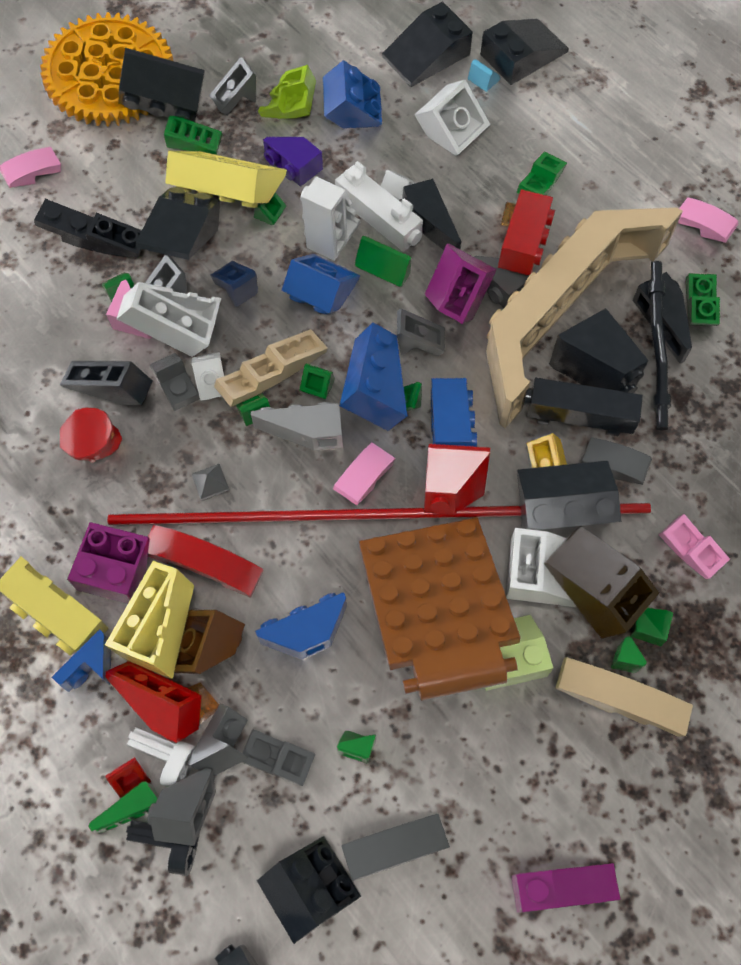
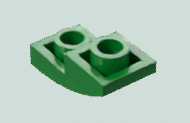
M689 273L686 276V300L690 325L718 326L720 324V297H717V275Z

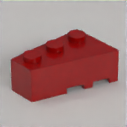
M520 190L502 245L498 268L530 275L534 265H540L544 251L540 246L546 245L550 229L546 228V225H552L556 211L551 209L553 197Z

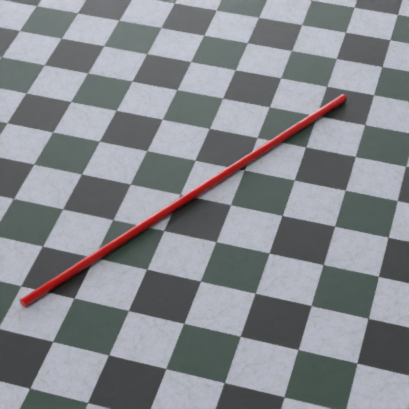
M621 503L620 511L621 514L651 513V504ZM520 506L465 507L455 515L424 513V508L110 514L107 517L108 525L505 517L521 516Z

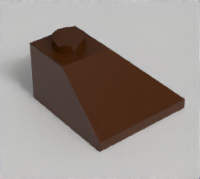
M189 610L174 673L201 674L235 655L242 641V632L245 624L218 610Z

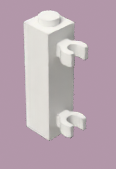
M355 162V165L345 170L343 174L335 179V185L347 191L352 202L350 208L354 209L358 216L402 252L410 246H415L421 240L423 220L412 212L413 205L405 198L402 199L401 203L366 175V167L360 162Z

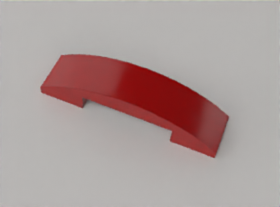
M153 525L147 536L150 539L148 557L165 564L170 562L220 582L227 589L250 598L264 571L256 564L224 548L173 529Z

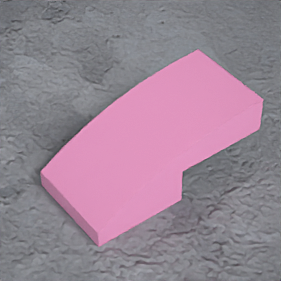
M46 147L23 153L0 165V172L9 188L35 184V176L60 173L61 163L52 148Z
M687 197L679 208L683 212L678 224L699 228L700 235L704 238L726 243L738 226L736 218L700 200Z
M371 442L345 470L335 483L333 489L355 505H358L374 489L376 482L393 466L395 458Z
M685 514L676 518L658 534L685 563L705 579H710L730 560L711 536L704 537Z

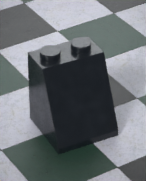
M605 308L558 334L549 365L581 385L634 393L638 389L637 384L639 380L644 376L643 371L649 360Z

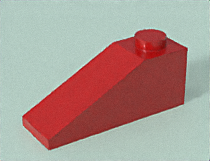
M130 661L106 671L105 678L152 731L177 743L199 730L202 695Z

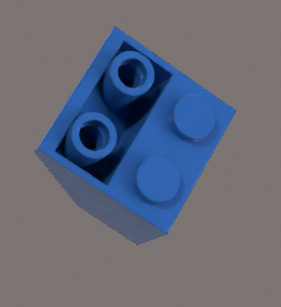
M345 60L323 76L324 117L343 129L380 127L382 125L380 85L374 79H370L360 72L357 67L350 65Z

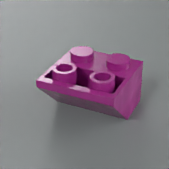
M447 244L427 287L425 296L438 311L464 324L473 320L497 269L453 245Z
M89 522L67 580L77 591L128 604L146 573L149 537Z

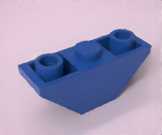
M344 592L338 595L330 593L320 598L319 603L311 607L300 606L289 613L290 616L279 621L277 618L264 622L261 624V628L255 631L260 644L301 660L330 648L347 608L346 596Z

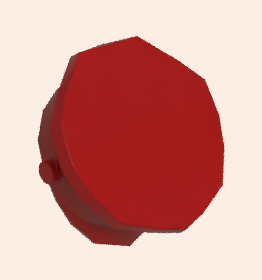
M86 407L75 410L60 427V448L76 460L94 463L96 460L112 455L119 449L122 441L118 428L112 425L107 413L97 408Z

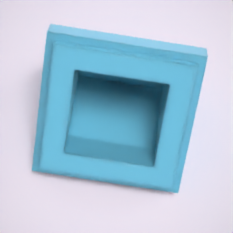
M473 59L468 80L487 92L499 82L501 77L483 63Z

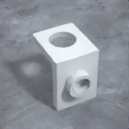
M220 352L193 357L192 367L200 400L222 397L214 387L216 379L224 376Z

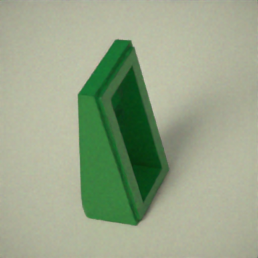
M171 115L164 130L167 148L202 151L216 155L223 136L222 131ZM207 138H211L210 144L206 143Z
M143 781L92 820L88 827L92 832L100 834L148 814L150 806L156 803L159 795L151 784Z

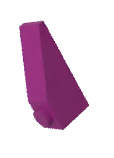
M614 863L522 873L511 876L517 913L621 900Z

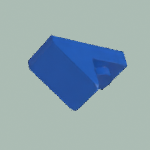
M99 629L51 678L67 692H70L72 689L79 688L87 680L88 673L93 669L110 685V682L105 678L106 671L111 669V649L105 646L108 637Z

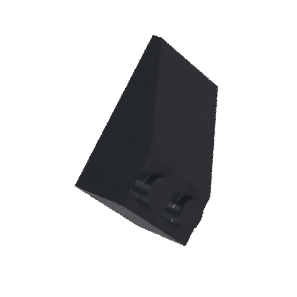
M442 1L422 12L382 53V57L410 87H413L469 56L471 53L473 31Z
M539 19L506 20L483 32L480 55L510 85H513L566 54L569 48Z
M169 188L158 197L136 241V248L189 260L218 231L220 200L211 198L209 194L205 193L192 194L185 192L183 188Z

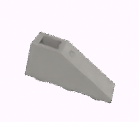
M322 402L314 406L291 405L288 408L281 409L264 407L258 411H251V418L255 429L312 450L343 448L339 403Z

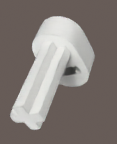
M135 727L133 732L131 731L127 746L166 762L160 777L161 785L168 787L188 777L192 767L187 764V761L196 746L184 741H179L175 744Z

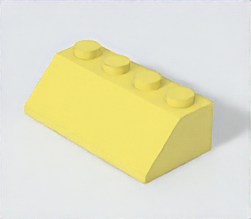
M168 150L165 183L183 188L185 192L196 190L197 193L209 194L211 197H213V194L218 195L220 201L234 203L236 199L242 201V206L257 208L258 203H269L285 178L287 170L202 151Z

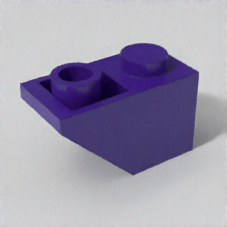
M266 137L263 139L264 157L267 162L272 166L275 165L277 168L286 169L285 177L290 181L293 180L300 187L323 170L322 151L305 137Z

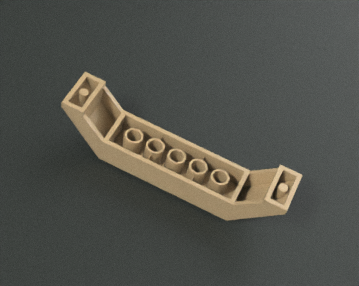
M674 207L594 211L588 219L583 218L578 223L575 233L571 237L566 236L562 240L558 251L554 255L549 254L546 257L541 269L537 273L532 272L529 275L523 289L520 292L517 290L513 292L507 301V306L503 310L498 309L489 321L491 328L486 337L488 339L486 353L499 424L506 429L524 407V398L526 391L529 389L530 381L524 377L523 358L610 262L644 258L654 261L669 245L683 212L682 210Z

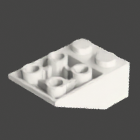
M515 528L510 544L506 598L577 607L544 565L549 557L568 538L547 531Z

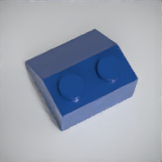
M310 254L291 259L281 291L289 294V298L293 301L309 303L314 306L313 309L315 311L329 314L342 307L359 281L360 275L318 255Z

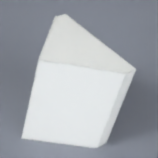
M386 170L381 187L399 200L402 199L403 187L416 182L394 171Z

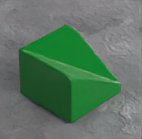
M647 608L633 624L630 637L662 646L668 638L673 612Z
M345 731L337 745V751L341 756L367 764L370 762L376 742V735L363 736L351 731Z

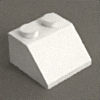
M466 80L447 84L414 114L427 137L455 156L459 155L490 125Z

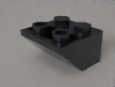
M324 836L279 861L257 880L293 944L313 932L361 897Z

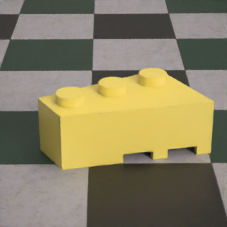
M21 556L0 579V592L13 603L9 608L23 620L28 615L36 622L33 627L46 638L51 633L59 639L56 645L69 656L77 652L99 629L104 634L109 629L102 620L72 596L58 588L47 576L41 575Z
M152 561L106 641L105 646L127 661L173 679L194 584L178 569Z

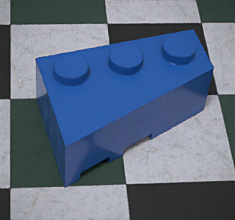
M372 322L355 338L339 406L387 431L407 417L397 335Z
M431 378L430 405L433 444L477 447V432H471V428H475V411H469V408L473 407V390H467V379Z

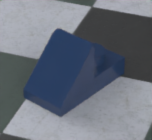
M235 261L229 262L210 275L216 285L226 289L235 307L240 306L258 293L256 272Z

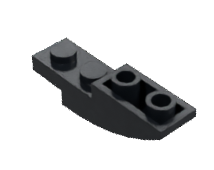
M45 199L34 219L35 226L61 236L62 242L79 248L123 257H138L142 250L136 248V241L142 231L141 229L97 212L95 217Z

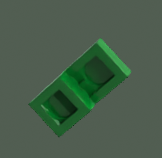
M544 151L533 163L531 172L519 184L516 193L519 194L522 189L547 195L564 171L567 162Z

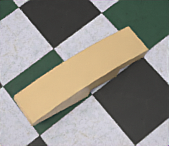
M310 329L268 345L265 354L242 362L239 371L216 379L214 387L229 406L232 407L303 369L306 363L310 364L326 353L328 348Z
M568 657L563 659L555 689L608 713H619L640 724L654 725L678 737L686 736L693 708L692 704L605 669Z

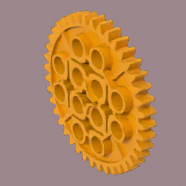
M109 12L106 13L105 18H102L97 13L96 19H92L90 15H87V21L85 22L77 18V25L69 22V30L63 27L60 28L62 35L54 34L55 41H48L50 48H44L45 56H41L43 64H40L42 71L40 75L49 99H52L55 106H59L61 112L66 111L68 117L75 115L78 122L84 118L86 124H90L92 120H95L96 126H99L102 121H105L107 127L110 126L111 121H115L116 125L120 126L121 119H124L129 124L130 117L132 116L138 121L140 120L139 113L148 115L147 111L140 109L132 110L119 104V85L125 48L173 61L170 46H167L166 39H162L161 32L156 33L154 26L148 28L146 21L140 24L138 17L130 21L129 14L121 19L120 13H116L114 18L111 17Z

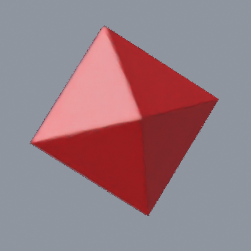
M135 757L105 776L120 799L143 781L151 782V779Z

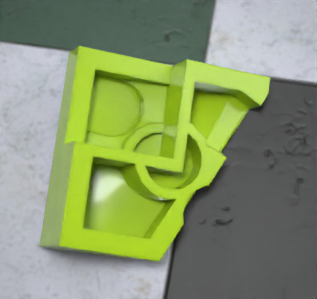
M305 65L285 71L280 78L279 84L270 92L272 100L268 106L259 107L258 113L261 117L290 119L310 115L316 79L309 66Z

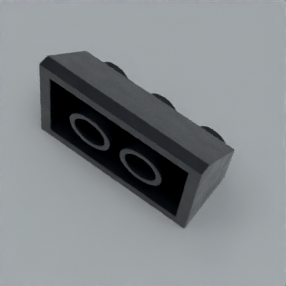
M125 48L119 85V104L132 110H144L158 117H169L171 115L195 122L205 70Z
M608 461L517 470L523 529L544 530L622 522L619 491Z

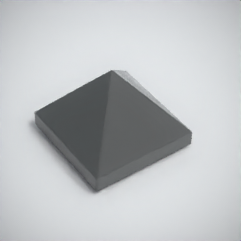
M220 464L192 473L201 501L229 491Z

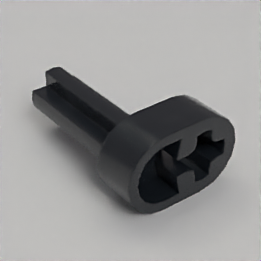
M131 820L130 826H127L126 833H128L127 841L171 849L168 860V872L182 876L190 874L197 851L199 836L194 846L155 841L151 825L147 822Z

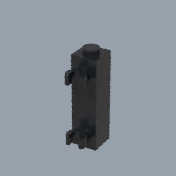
M535 377L532 388L526 391L524 405L529 406L527 417L537 418V423L549 425L550 421L607 430L606 435L618 437L620 432L634 434L640 423L643 395Z

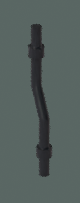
M653 261L651 262V282L648 283V296L651 297V332L656 360V394L653 395V408L656 409V429L664 431L668 430V409L671 408V395L668 394V360L663 331V296H665L666 290L665 282L662 281V262Z

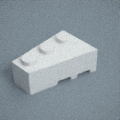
M315 177L309 186L306 185L300 197L303 207L302 218L304 219L306 246L308 249L335 261L361 221L355 217L356 211L350 208L352 202L345 189Z
M138 282L123 296L117 320L193 357L209 346L221 298L199 297L198 293L189 292L184 294L174 292L172 288Z

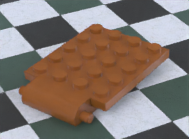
M478 517L359 541L389 669L395 670L412 666L415 678L403 680L405 694L418 691L420 700L424 701L507 683V672L518 670L515 657L503 659L500 647L519 644L520 634Z

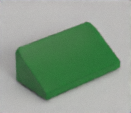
M362 236L355 259V266L398 287H402L411 273V256L367 236Z

